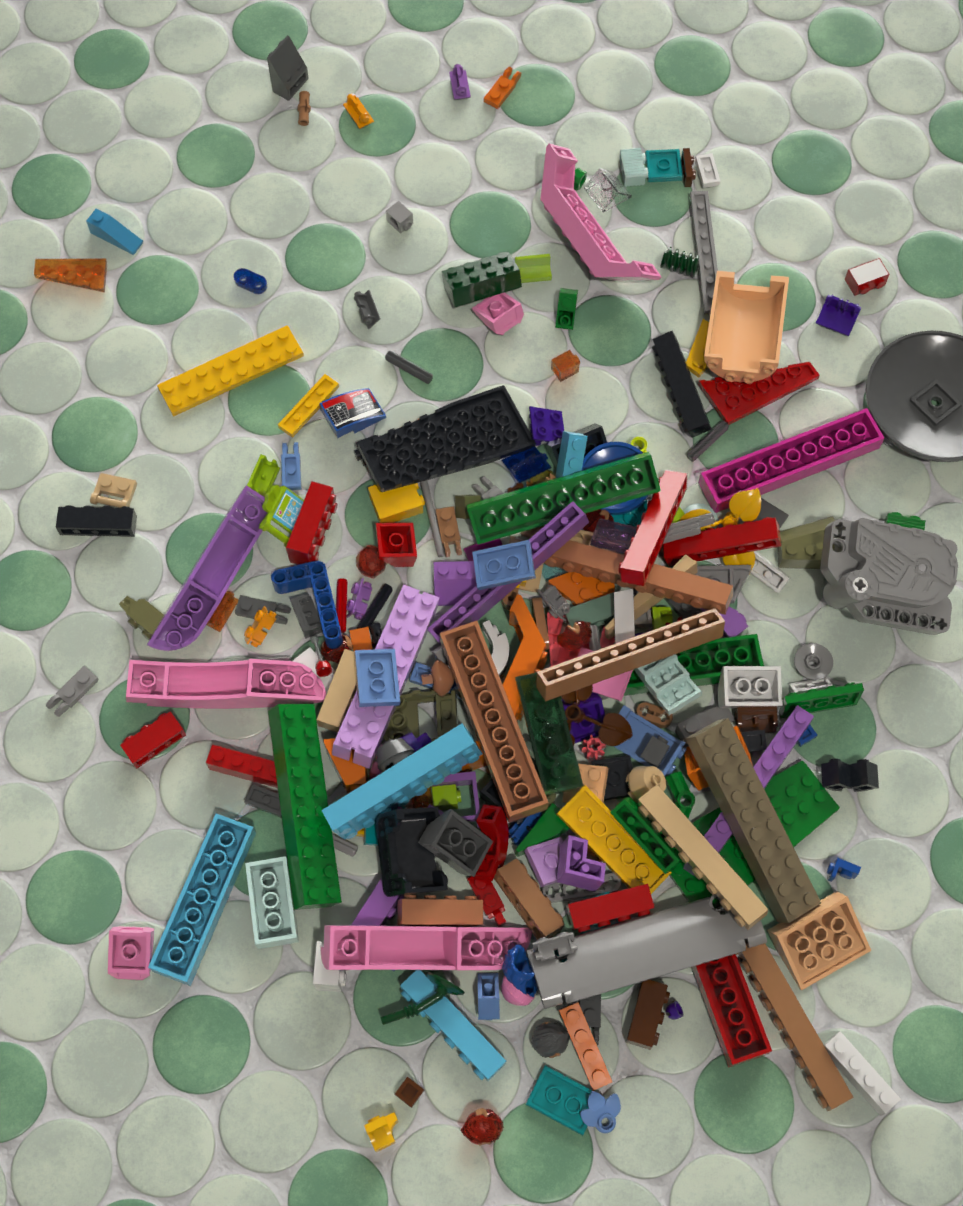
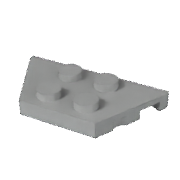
M751 565L697 566L698 573L695 575L733 585V597L730 603H734L751 572Z

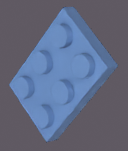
M529 540L472 552L477 588L479 590L536 578Z
M395 649L355 650L359 707L400 706Z

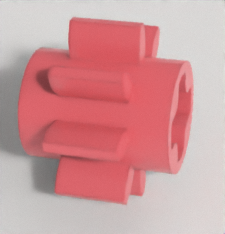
M590 735L588 741L583 740V745L586 747H583L581 752H586L587 760L590 757L597 760L599 755L604 756L605 752L601 749H604L606 745L601 743L599 737L593 738ZM591 745H594L597 750L594 751L593 748H590Z

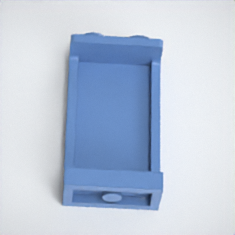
M623 705L618 714L622 715L629 722L633 736L624 743L613 747L628 756L630 755L632 759L644 766H653L641 759L640 756L651 737L657 738L659 735L668 741L667 745L670 746V749L658 769L665 777L672 774L676 768L674 762L677 758L681 759L687 750L684 748L685 742L678 740Z

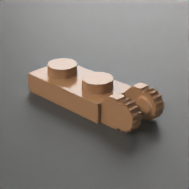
M454 506L435 509L446 557H450L449 545L455 544L457 555H462L461 539Z

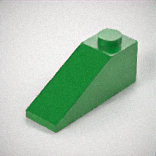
M553 803L516 848L515 855L517 857L524 855V850L527 847L559 838L562 833L564 835L568 833L570 828L556 815L560 810L559 807Z

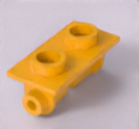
M349 94L347 102L343 106L360 129L373 123L374 120L359 98Z
M265 606L262 610H258L255 614L253 625L249 626L244 633L246 644L250 643L254 647L261 645L267 635V632L263 631L262 628L270 630L276 621L275 617L277 614L273 611L268 613Z

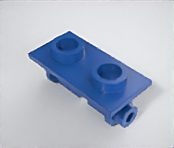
M538 812L513 822L508 827L509 838H514L512 842L519 846L529 833L526 827L528 826L532 829L543 814Z

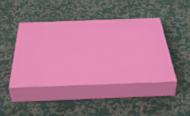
M581 647L578 657L593 651ZM633 670L592 684V692L622 701Z

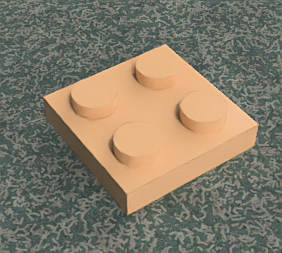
M568 763L562 802L567 803L586 785L604 803L609 768L605 766Z

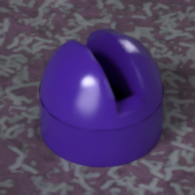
M677 1001L667 1005L665 1012L670 1013L668 1018L676 1020L683 1017L682 1007Z

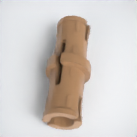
M307 91L299 93L297 110L299 112L298 123L301 126H307L309 123L311 106L309 105L310 93Z

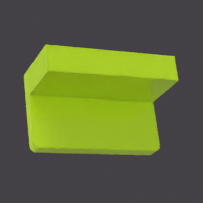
M550 254L515 257V263L520 269L521 283L552 280Z

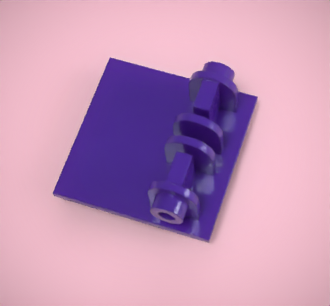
M833 294L827 295L816 324L849 336L861 307L858 306L859 304L848 303L849 300L843 301L844 298L840 299L833 296Z
M529 407L530 431L533 440L536 442L535 446L541 445L542 441L551 442L562 437L564 431L562 411Z

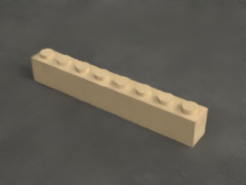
M655 785L638 799L639 812L644 817L648 816L652 821L651 825L658 833L660 831L666 837V843L671 848L675 847L677 849L680 859L685 864L689 863L692 866L694 875L706 882L708 891L712 895L716 894L721 899L720 904L726 911L730 910L735 915L734 919L740 927H745L749 930L767 915L768 908L658 785Z

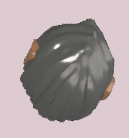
M548 1021L535 1028L531 1044L540 1056L554 1058L561 1056V1053L566 1050L570 1035L561 1024Z

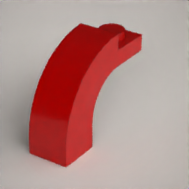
M483 805L476 822L481 832L490 838L493 843L474 878L493 881L497 869L503 867L506 859L509 839L508 823L502 807Z

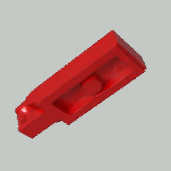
M469 877L467 881L474 895L477 896V900H483L485 916L489 919L494 918L498 927L506 924L502 914L506 910L492 881Z

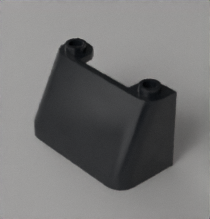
M438 807L395 809L378 815L376 831L383 892L387 897L448 890L447 876L441 870L436 871L435 855L418 843L428 824L440 816Z

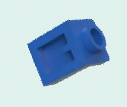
M837 858L834 863L830 862L826 872V874H829L828 881L832 882L837 872L843 878L855 879L859 875L861 867Z

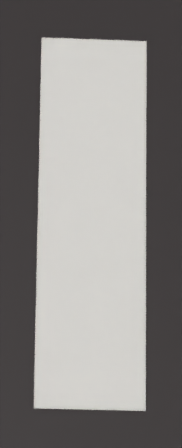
M633 589L614 592L615 644L635 637Z

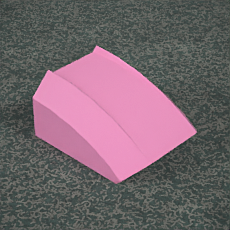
M506 293L488 297L472 308L486 326L500 335H504L509 329L521 323L524 316L521 303Z
M125 926L110 929L108 974L116 979L144 980L150 976L151 970L148 966L153 954L154 929L150 927Z

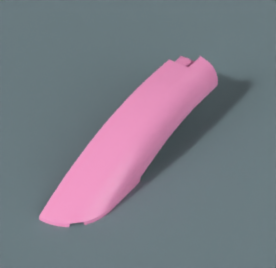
M324 925V947H321V959L327 970H501L508 950L512 949L515 945H522L526 952L531 940L532 931L527 927Z

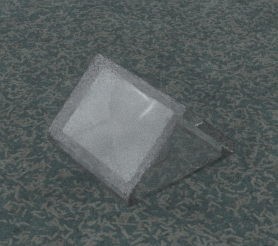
M599 168L584 186L585 191L603 213L632 197L623 183L610 170Z

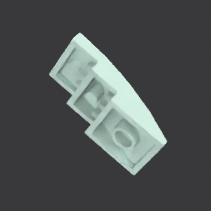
M676 654L634 669L668 715L673 714L702 696L701 690L690 679L688 671L680 664Z

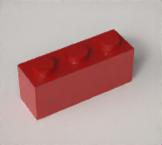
M170 711L161 714L152 724L143 726L140 732L134 736L131 735L125 738L120 746L137 769L185 737L186 733Z

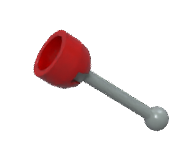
M313 636L311 642L315 645L319 659L315 666L316 673L319 677H326L332 673L330 663L322 658L318 645L319 638Z

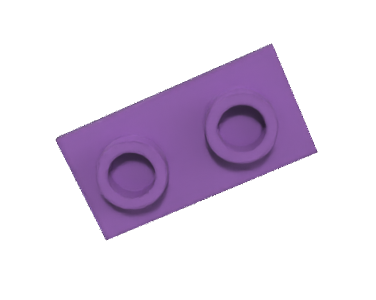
M455 64L453 71L449 72L454 100L471 98L466 70H463L460 64Z
M364 578L360 579L357 583L355 582L352 586L351 593L353 596L346 606L348 611L347 618L355 615V619L362 620L366 613L368 604L361 601H369L372 584L368 582L363 584Z

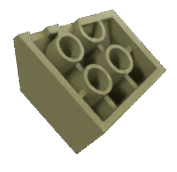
M833 516L780 531L781 546L778 547V568L821 569L825 527L835 521Z

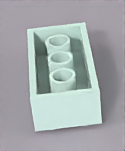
M287 857L245 863L256 947L262 949L299 942Z

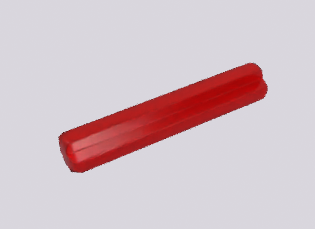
M344 578L337 580L336 612L341 633L346 632L348 582Z

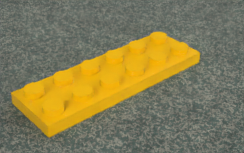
M584 785L556 815L579 838L588 840V847L603 863H606V866L628 888L648 884L652 894L672 872L665 874L610 813L611 810Z

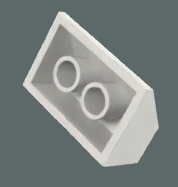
M781 666L722 667L718 684V708L783 706Z

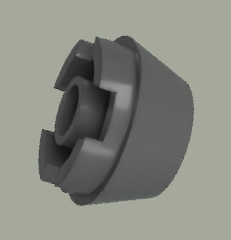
M402 738L390 739L384 742L376 751L378 769L383 773L415 753V750Z

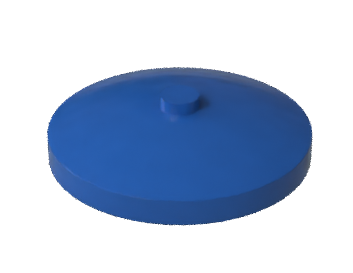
M624 442L604 443L592 449L584 457L582 471L642 454L643 452L635 446ZM649 495L596 511L601 512L604 509L609 512V515L626 514L641 506Z

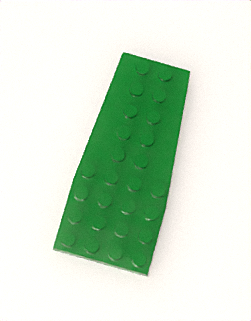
M800 761L775 775L764 789L793 847L797 846L799 842L810 835L840 808L827 790L822 787L820 781L804 761ZM720 807L692 823L703 836H705L722 812ZM732 835L719 854L746 885L749 886L756 879L734 835ZM683 861L671 871L670 878L688 902L713 896L706 888L707 884L703 879L699 880L683 869L685 865ZM713 899L712 901L715 909L721 905L718 899Z

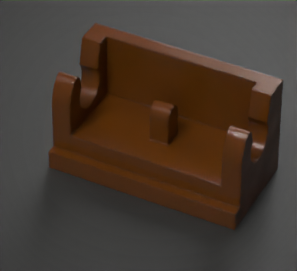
M777 706L737 707L735 711L736 726L739 727L740 732L765 730V733H776V726H778Z

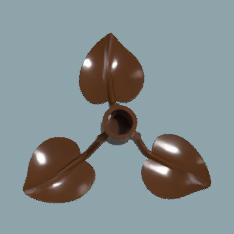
M589 685L562 695V699L566 703L572 704L565 711L568 719V729L561 723L550 724L544 731L540 752L549 756H560L568 753L575 744V737L569 733L572 729V722L580 723L583 720H587L600 726L599 738L608 746H618L632 738V728L629 722L617 713L606 714L603 718V723L585 716L584 710L578 707L580 701H585L591 696L593 685Z

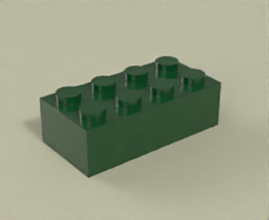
M508 251L441 271L444 289L454 307L522 287L520 269Z

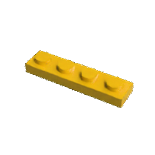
M324 374L278 424L279 429L293 438L320 409L319 403L329 399L339 388V383Z

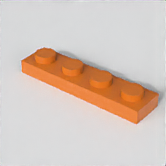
M577 1001L559 1009L593 1091L612 1083V1079L579 1002Z

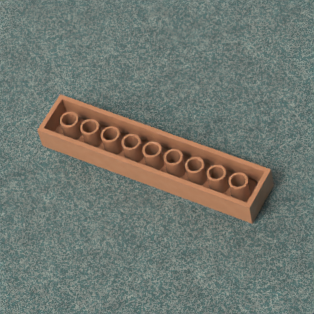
M478 621L441 632L440 643L509 823L547 810L549 802Z

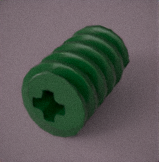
M669 247L664 252L660 268L666 264L667 270L673 266L674 272L679 268L680 274H683L686 270L687 276L693 272V277H695L699 265V255L692 259V253L686 257L685 251L679 255V249L672 253V247Z

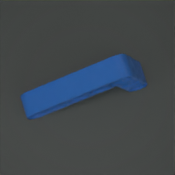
M313 561L274 571L271 575L274 590L279 594L313 587L326 645L330 649L339 648L343 643V638L325 564L321 561Z

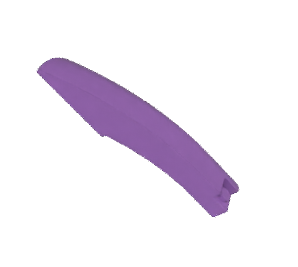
M247 485L243 488L179 589L147 643L148 646L164 651L177 650L188 646L201 634L262 533L259 525L267 514L262 508L265 501L264 496Z

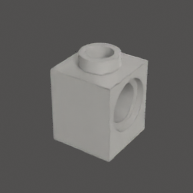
M398 201L386 210V220L401 234L403 231L411 228L413 213Z

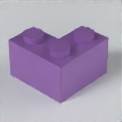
M568 835L560 845L557 882L596 892L604 883L606 863L586 859L588 840Z

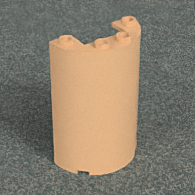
M717 271L704 354L705 363L713 373L728 382L735 381L751 384L755 381L763 380L772 375L779 364L789 277L771 275L770 287L734 284L735 272Z

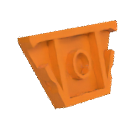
M576 572L565 573L547 582L548 585L556 586L565 599L570 600L574 606L615 592V583L603 582L593 577H585Z

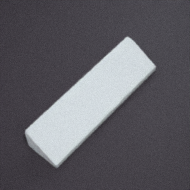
M754 551L755 564L751 574L779 593L791 577Z

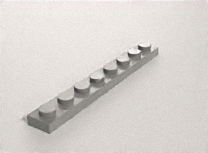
M708 191L690 192L696 252L699 255L698 268L704 314H711L718 268Z

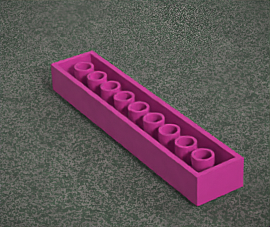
M865 408L704 471L700 474L698 483L711 508L717 513L729 508L731 497L738 492L758 488L760 495H763L877 450L881 447L884 436L869 410Z

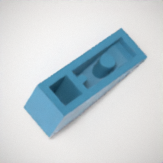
M97 208L86 220L91 234L132 255L143 244L142 239L112 216Z

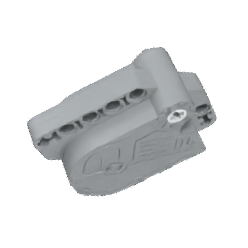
M866 518L856 521L837 519L829 523L825 527L820 568L828 582L823 590V598L834 609L847 607L852 616L859 622L929 635L947 632L950 627L952 603L947 596L952 592L957 582V545L954 541L944 539L936 533L923 531V529L907 528L892 523H881ZM863 608L866 609L867 616L863 614ZM881 611L885 614V620L881 616ZM900 615L903 617V623L899 619ZM918 618L921 620V626L918 624Z

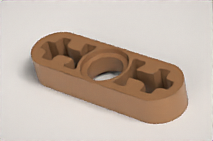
M532 598L534 621L546 644L545 650H549L550 643L542 598Z

